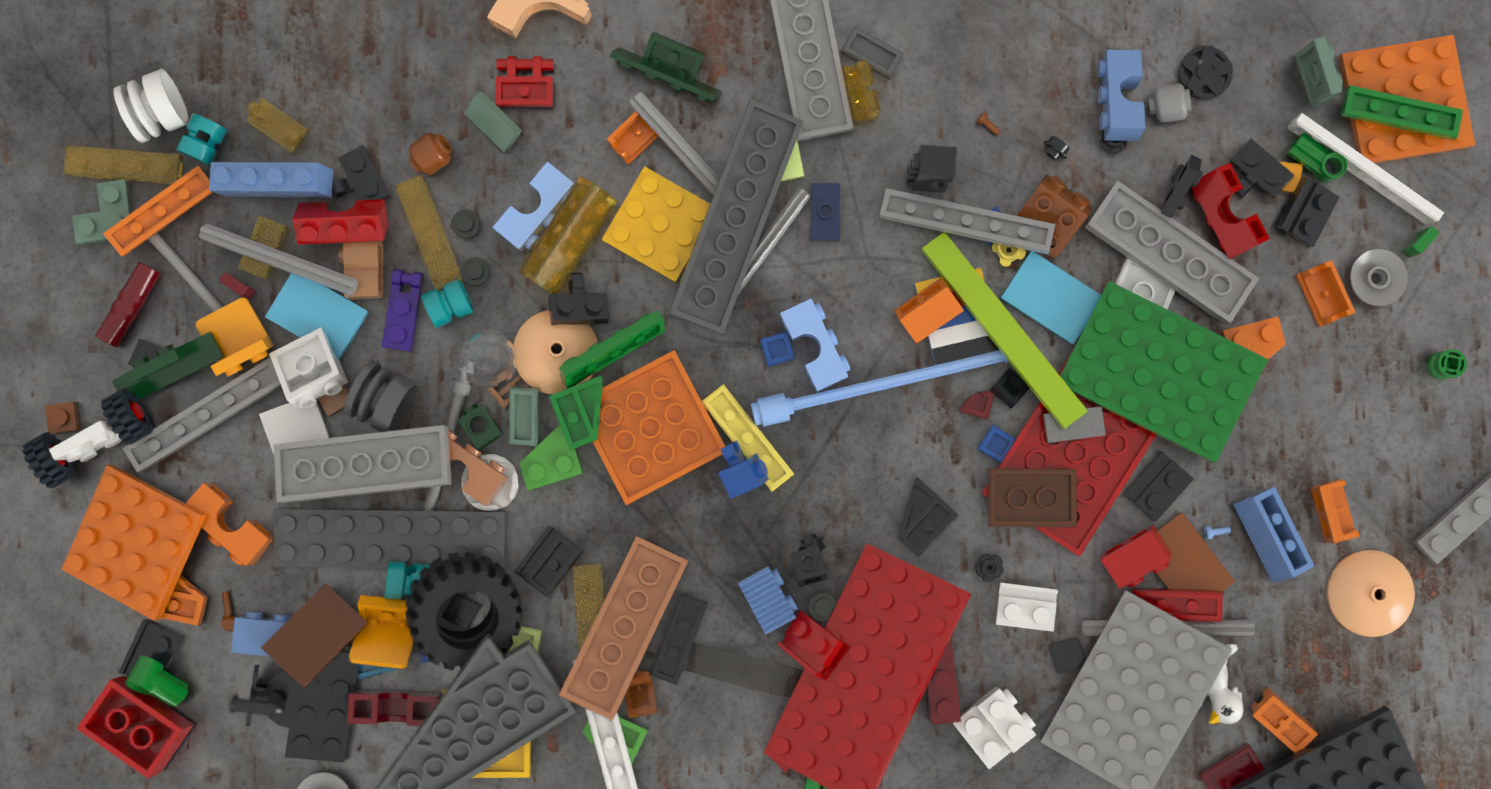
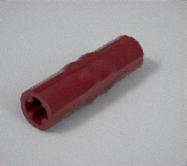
M138 262L125 286L119 291L117 299L112 303L110 311L95 337L117 348L130 325L137 318L139 310L145 305L146 298L161 273Z

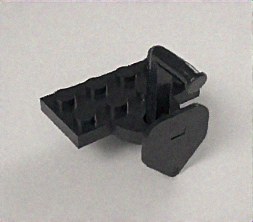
M348 644L305 689L285 670L275 674L267 684L257 683L259 665L255 664L250 698L241 699L234 695L229 704V712L232 714L235 712L247 713L246 726L251 725L252 714L268 715L277 725L289 728L285 758L345 762L350 724H347L349 693L355 691L359 664L352 663L349 660L352 644Z

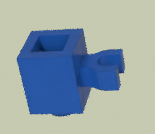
M738 441L727 444L726 447L720 449L729 466L718 472L730 499L760 487L769 480L767 467L763 460L759 459L757 453L744 459Z

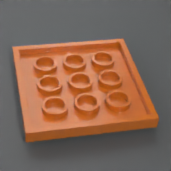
M1454 35L1347 52L1338 56L1345 90L1351 85L1463 110L1458 138L1454 140L1350 118L1356 151L1374 164L1475 146Z
M675 350L603 387L598 440L594 441L593 444L625 505L644 497L723 455L720 449L725 447Z
M106 465L61 570L151 620H161L206 518V514L114 465Z

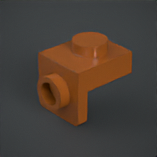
M637 669L627 689L625 699L629 718L658 713L654 681L649 671Z

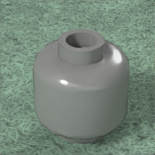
M1181 83L1158 86L1154 91V97L1149 98L1150 114H1156L1158 121L1162 123L1185 119L1187 112L1192 111L1189 89H1185Z

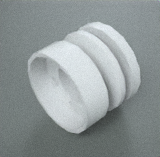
M162 68L142 76L143 88L135 80L127 82V86L121 84L114 88V97L119 113L132 135L141 143L150 140L151 136L156 138L161 135L160 123L169 132L188 124L189 116L183 98L172 78Z

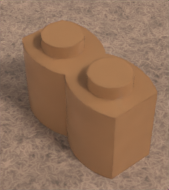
M383 242L343 243V248L339 249V262L341 265H344L343 274L357 279L359 282L356 293L353 295L344 293V297L349 300L384 299Z

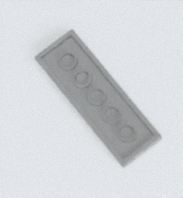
M770 0L792 116L803 120L797 141L853 131L852 117L828 0Z
M1118 180L1084 227L1226 326L1232 322L1259 280L1253 273L1234 260L1229 259L1227 255L1175 219L1162 214L1159 208Z
M445 425L274 444L276 503L280 504L452 485L448 427Z

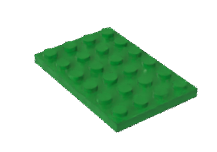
M1108 281L1060 377L1074 394L1212 463H1216L1268 359Z

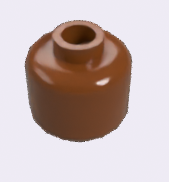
M429 132L410 145V158L408 160L416 172L422 171L427 175H433L450 163L452 148L444 136L439 133L436 135Z

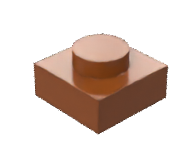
M78 402L45 406L48 432L60 434L81 430Z

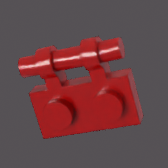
M508 56L507 59H496L497 70H507V76H496L495 105L497 107H553L554 79L552 76H542L543 70H554V59H543L542 56H533V59H517V56ZM518 70H533V75L517 76Z

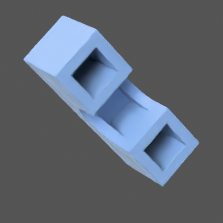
M548 161L529 183L541 196L539 208L533 213L522 214L510 206L492 227L522 253L526 249L530 251L540 239L538 234L544 227L550 228L558 218L556 213L563 205L567 207L576 196L574 192L577 189L575 184Z
M811 298L780 313V318L791 341L801 337H810L819 345V357L804 366L816 393L849 377L847 371L851 370L844 354L839 356L834 347L838 344V341L832 329L826 330L822 321L826 316L819 303L814 305Z

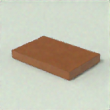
M1179 512L1157 529L1172 553L1171 561L1168 562L1169 566L1156 574L1166 589L1223 592L1235 582L1183 512Z

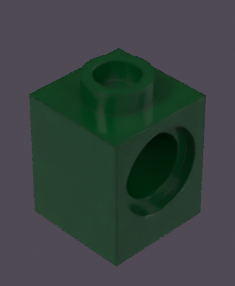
M477 404L469 406L462 412L463 417L458 420L478 450L484 449L505 435L487 406L482 404L480 406H477ZM479 417H483L487 423L486 429L481 433H477L473 428L474 421Z

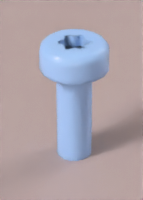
M1206 526L1203 529L1204 537L1207 540L1213 539V536L1231 533L1229 526L1214 529L1211 526Z

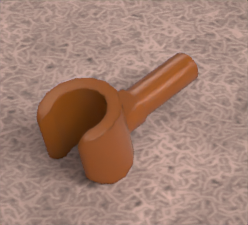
M223 592L224 616L222 617L221 626L224 630L233 632L235 617L239 616H232L233 610L229 592Z

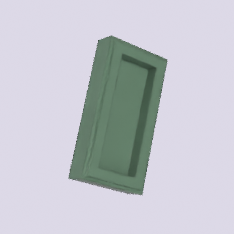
M482 91L475 94L464 113L503 152L510 150L522 131Z
M512 386L509 393V444L538 446L540 388Z

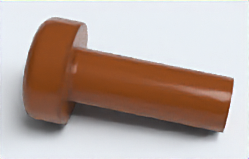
M983 112L976 120V123L978 125L982 123L997 136L1001 130L988 120V114Z

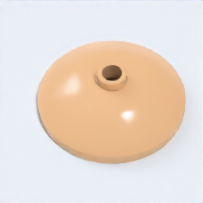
M549 310L543 311L529 318L519 329L513 345L515 367L521 378L530 387L540 388L541 393L553 395L567 389L561 380L559 367L569 358L578 357L585 353L590 346L598 343V340L589 324L551 325ZM553 345H560L562 352L554 354L551 351ZM592 375L584 379L583 381L577 383L576 385L588 381L592 377Z
M1361 550L1347 555L1333 568L1327 582L1326 597L1332 615L1345 629L1362 636L1378 637L1395 631L1407 620L1414 605L1415 591L1408 570L1398 559L1382 551ZM1377 589L1382 593L1381 598L1378 600L1374 596Z

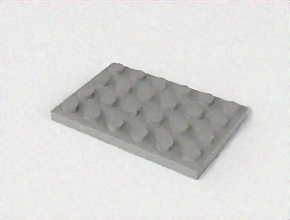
M1125 589L1044 733L1041 743L1121 789H1154L1233 649Z

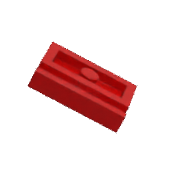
M801 610L784 633L786 636L783 641H779L777 644L819 679L823 676L821 674L825 667L828 668L844 645L842 641Z

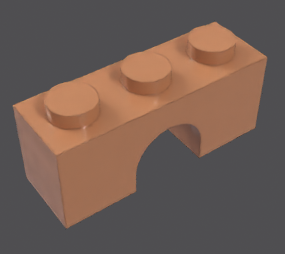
M448 429L450 463L459 460L468 469V479L461 490L484 506H490L509 478V476L503 473L506 468L492 459L489 463L479 457L482 453L480 450L469 443L464 447L456 441L458 436Z

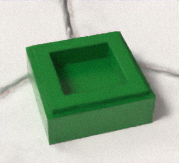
M1433 226L1420 230L1402 249V252L1408 257L1421 254L1438 237L1439 232Z

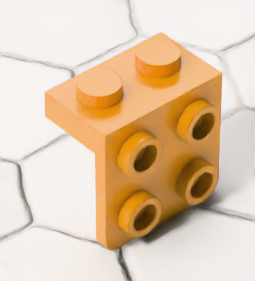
M244 297L196 322V328L200 335L212 332L224 353L222 359L211 365L216 376L225 372L228 377L242 370L241 363L248 359L255 363L267 357L268 353L266 350L274 346L249 300Z
M360 595L358 612L368 622V625L354 638L349 653L350 662L399 669L408 666L415 642H413L406 620L405 612L407 608L405 599L397 600Z

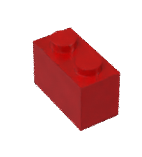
M1152 524L1103 552L1100 560L1119 589L1126 585L1132 588L1144 580L1142 576L1153 571L1154 574H1157L1169 566L1168 562L1171 561L1172 553Z

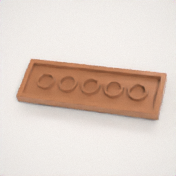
M636 536L559 693L560 697L613 721L686 568L688 560Z

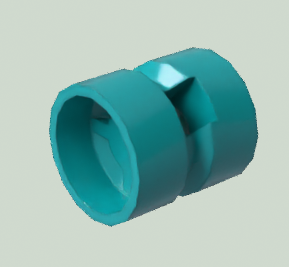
M192 113L186 126L188 134L181 136L176 150L211 166V162L214 161L218 152L215 146L222 144L228 129L207 118ZM198 132L210 137L208 143L196 138Z
M460 279L445 284L443 291L436 288L421 295L428 316L436 328L452 322L454 315L461 318L474 312L471 300Z
M388 561L384 598L401 600L403 596L411 594L409 587L413 580L419 581L421 579L419 572L424 567L430 569V564L413 563L411 567H407L405 562Z

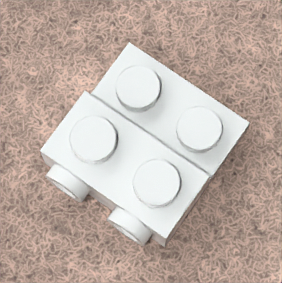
M322 328L269 353L285 397L296 409L299 407L301 409L310 408L316 404L317 398L325 394L328 396L336 395L341 392L342 386L348 383L341 363L334 355L326 332Z
M997 686L961 714V722L953 723L988 769H991L1010 752L1015 753L1036 736L1032 730L1036 726L1026 712L1020 715L1014 707L1018 702L1007 688L1002 692Z

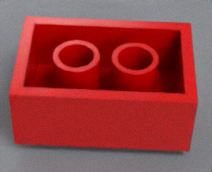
M124 675L110 679L76 729L149 779L160 774L194 724L152 695L142 694L129 688L125 684L127 677Z

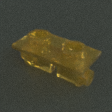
M862 60L856 62V66H841L854 121H874V118L879 116L878 111L881 108L876 90L867 91V87L874 85L871 65H867V61Z
M264 98L257 104L251 102L247 107V111L250 114L246 121L291 153H293L309 131Z

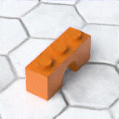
M203 483L185 504L206 514L201 528L208 533L207 538L218 547L223 546L230 552L228 556L231 560L240 566L255 565L273 544L274 535L256 520H247L237 531L230 529L226 524L225 514L234 501L215 484Z

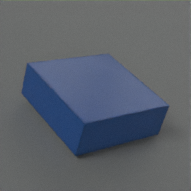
M787 331L760 339L767 367L795 360Z
M991 425L977 450L996 462L1001 463L1016 439L998 427Z

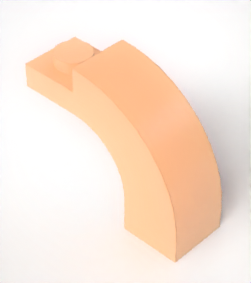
M497 0L487 18L491 26L517 38L526 20L541 10L549 9L562 12L586 26L592 14L588 7L589 4L585 0Z

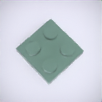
M1325 36L1314 39L1295 54L1312 108L1325 104L1342 92V77L1335 69L1333 48L1330 44H1327Z

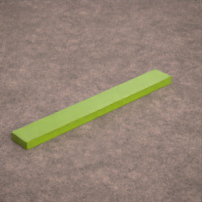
M943 232L921 249L922 253L1060 427L1064 430L1088 412L1087 409L948 235Z

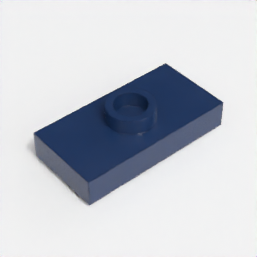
M811 183V241H839L840 183Z

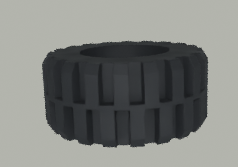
M458 552L451 553L448 560L442 561L439 557L432 561L434 567L431 569L424 567L419 572L421 579L419 581L413 580L409 587L411 594L406 596L405 605L407 611L405 614L413 642H416L417 649L423 656H428L430 662L435 665H439L442 662L444 669L454 670L455 666L462 668L487 634L490 635L500 651L504 648L509 650L514 644L512 635L517 636L521 629L518 621L523 619V610L520 606L522 602L510 576L506 574L505 569L499 563L493 564L491 558L485 555L478 559L473 552H466L465 557H459ZM462 591H478L489 597L491 602L489 612L484 620L474 628L465 631H451L438 624L436 618L438 610L450 596Z

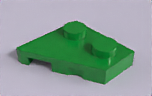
M602 376L549 396L569 450H574L598 440L603 390Z

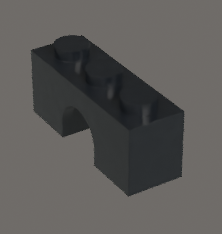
M921 145L918 152L913 153V159L910 160V165L907 167L906 182H911V191L945 193L948 188V182H952L955 177L957 147Z

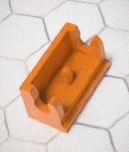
M635 111L606 140L613 151L629 166L659 136Z
M1332 260L1295 275L1318 327L1356 313Z
M941 278L894 310L898 319L916 344L964 311Z
M1343 479L1310 487L1324 543H1338L1360 536L1359 531L1354 528L1343 487L1346 486V483Z
M1267 687L1262 692L1264 697L1259 703L1255 701L1252 703V716L1294 753L1304 749L1318 735L1313 725L1270 687Z

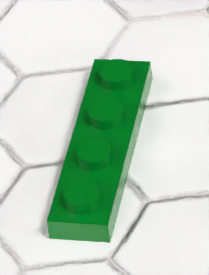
M1350 85L1345 90L1340 116L1454 140L1458 138L1463 110Z
M658 310L652 314H645L628 328L617 330L612 337L604 342L593 344L580 356L571 357L559 367L561 380L568 389L664 333V318Z

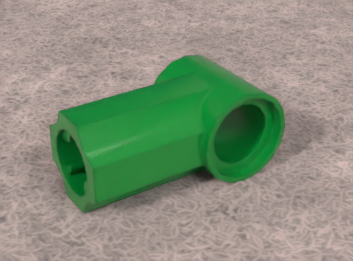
M1304 132L1299 135L1286 153L1310 170L1314 178L1321 183H1330L1346 173L1348 168L1347 160L1343 155L1330 152ZM1326 162H1329L1333 165L1334 174H1331L1326 170Z
M139 656L125 682L129 688L142 694H150L171 707H177L188 693V684L164 671V666L161 663L146 656Z

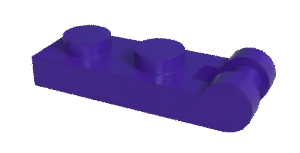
M401 269L393 270L381 347L412 352L424 273L414 272L409 274L404 273V270ZM403 284L411 285V293L402 292Z

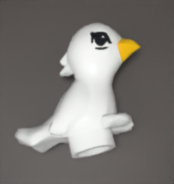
M1235 644L1227 645L1233 649L1229 655L1230 657L1238 650V647ZM1227 661L1207 694L1210 697L1212 707L1208 722L1210 724L1219 722L1234 724L1241 719L1243 714L1242 693L1238 692L1237 686L1232 690L1227 688Z

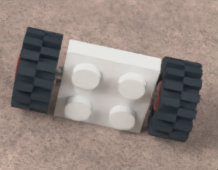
M123 388L103 399L101 408L104 410L103 415L108 418V421H99L63 442L60 439L57 440L54 434L51 435L50 432H45L25 443L22 453L26 455L24 460L29 463V470L34 471V477L36 479L39 477L42 485L45 484L47 488L53 489L75 476L76 470L74 468L76 466L72 461H88L97 455L96 451L104 446L105 448H110L122 440L126 444H133L151 434L152 430H154V427L151 425L153 422L149 418V412L145 411L144 404L139 402L138 396H134V393L128 390V388Z

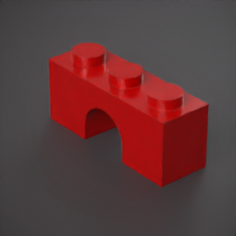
M1230 163L1201 177L1198 185L1195 188L1192 187V194L1195 200L1201 204L1206 214L1205 217L1208 225L1214 229L1219 239V246L1229 259L1270 239L1257 214L1242 219L1236 217L1231 212L1229 206L1230 198L1235 192L1243 189V186Z
M385 199L356 200L352 208L340 212L329 211L328 202L299 203L292 218L298 245L384 241L389 226Z

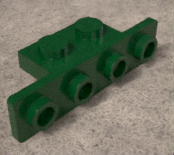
M656 32L651 33L643 57L620 47L611 53L610 57L616 59L618 65L628 69L634 67L642 70L644 76L653 80L663 79L669 82L668 85L673 89L691 91L695 93L694 96L699 100L705 102L715 101L721 94V90L696 80L705 53Z
M208 332L177 348H174L173 344L167 345L157 350L158 357L149 360L148 356L131 363L133 369L114 379L112 383L117 391L128 388V390L134 393V396L137 395L141 399L222 359L224 353L213 333Z

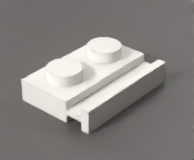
M999 582L994 624L1054 632L1058 590Z

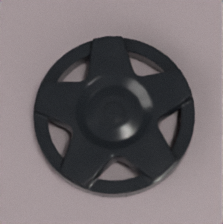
M1200 46L1192 49L1183 57L1178 69L1180 83L1185 89H1189L1191 96L1198 99H1212L1221 95L1230 85L1233 75V66L1228 57L1213 46ZM1201 52L1199 59L1191 57ZM1184 70L1191 74L1188 82L1185 78ZM1226 75L1225 83L1222 85L1220 78ZM1205 87L1210 93H1201L1198 90Z

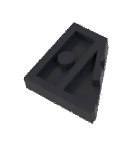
M917 477L914 480L898 539L920 558L959 515Z

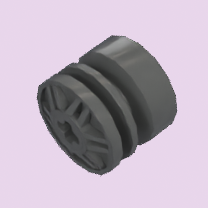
M372 360L367 363L354 380L345 401L344 413L352 418L357 415V420L362 423L372 416V428L380 432L396 431L405 420L413 405L418 391V383L401 374L395 376L390 382L392 370L387 367L381 369V365Z

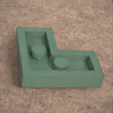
M122 179L96 183L100 211L72 216L76 244L85 245L108 241L103 233L133 212L129 181Z

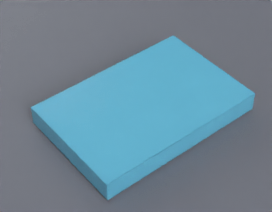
M1030 251L1000 300L1065 342L1073 345L1086 326L1101 294L1034 251Z
M291 273L265 317L300 338L322 328L326 332L334 355L341 361L370 312L324 285Z

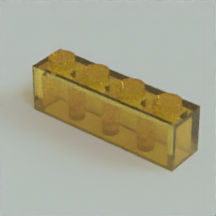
M580 176L518 273L548 293L558 294L618 201L597 184Z

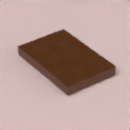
M988 469V527H1077L1076 469Z
M325 583L261 649L305 689L368 625V622Z

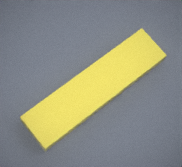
M724 384L702 401L705 408L731 441H738L742 455L745 458L757 453L759 459L763 460L767 467V476L769 478L765 484L771 492L794 475L789 466Z

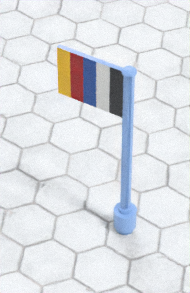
M975 269L976 272L980 275V277L984 280L982 269ZM939 277L944 281L964 311L928 335L935 366L791 399V397L785 398L784 393L758 398L757 402L750 404L755 425L763 424V427L790 421L789 415L794 414L796 410L1000 362L1006 364L1008 360L945 280ZM939 278L915 283L916 293H920Z

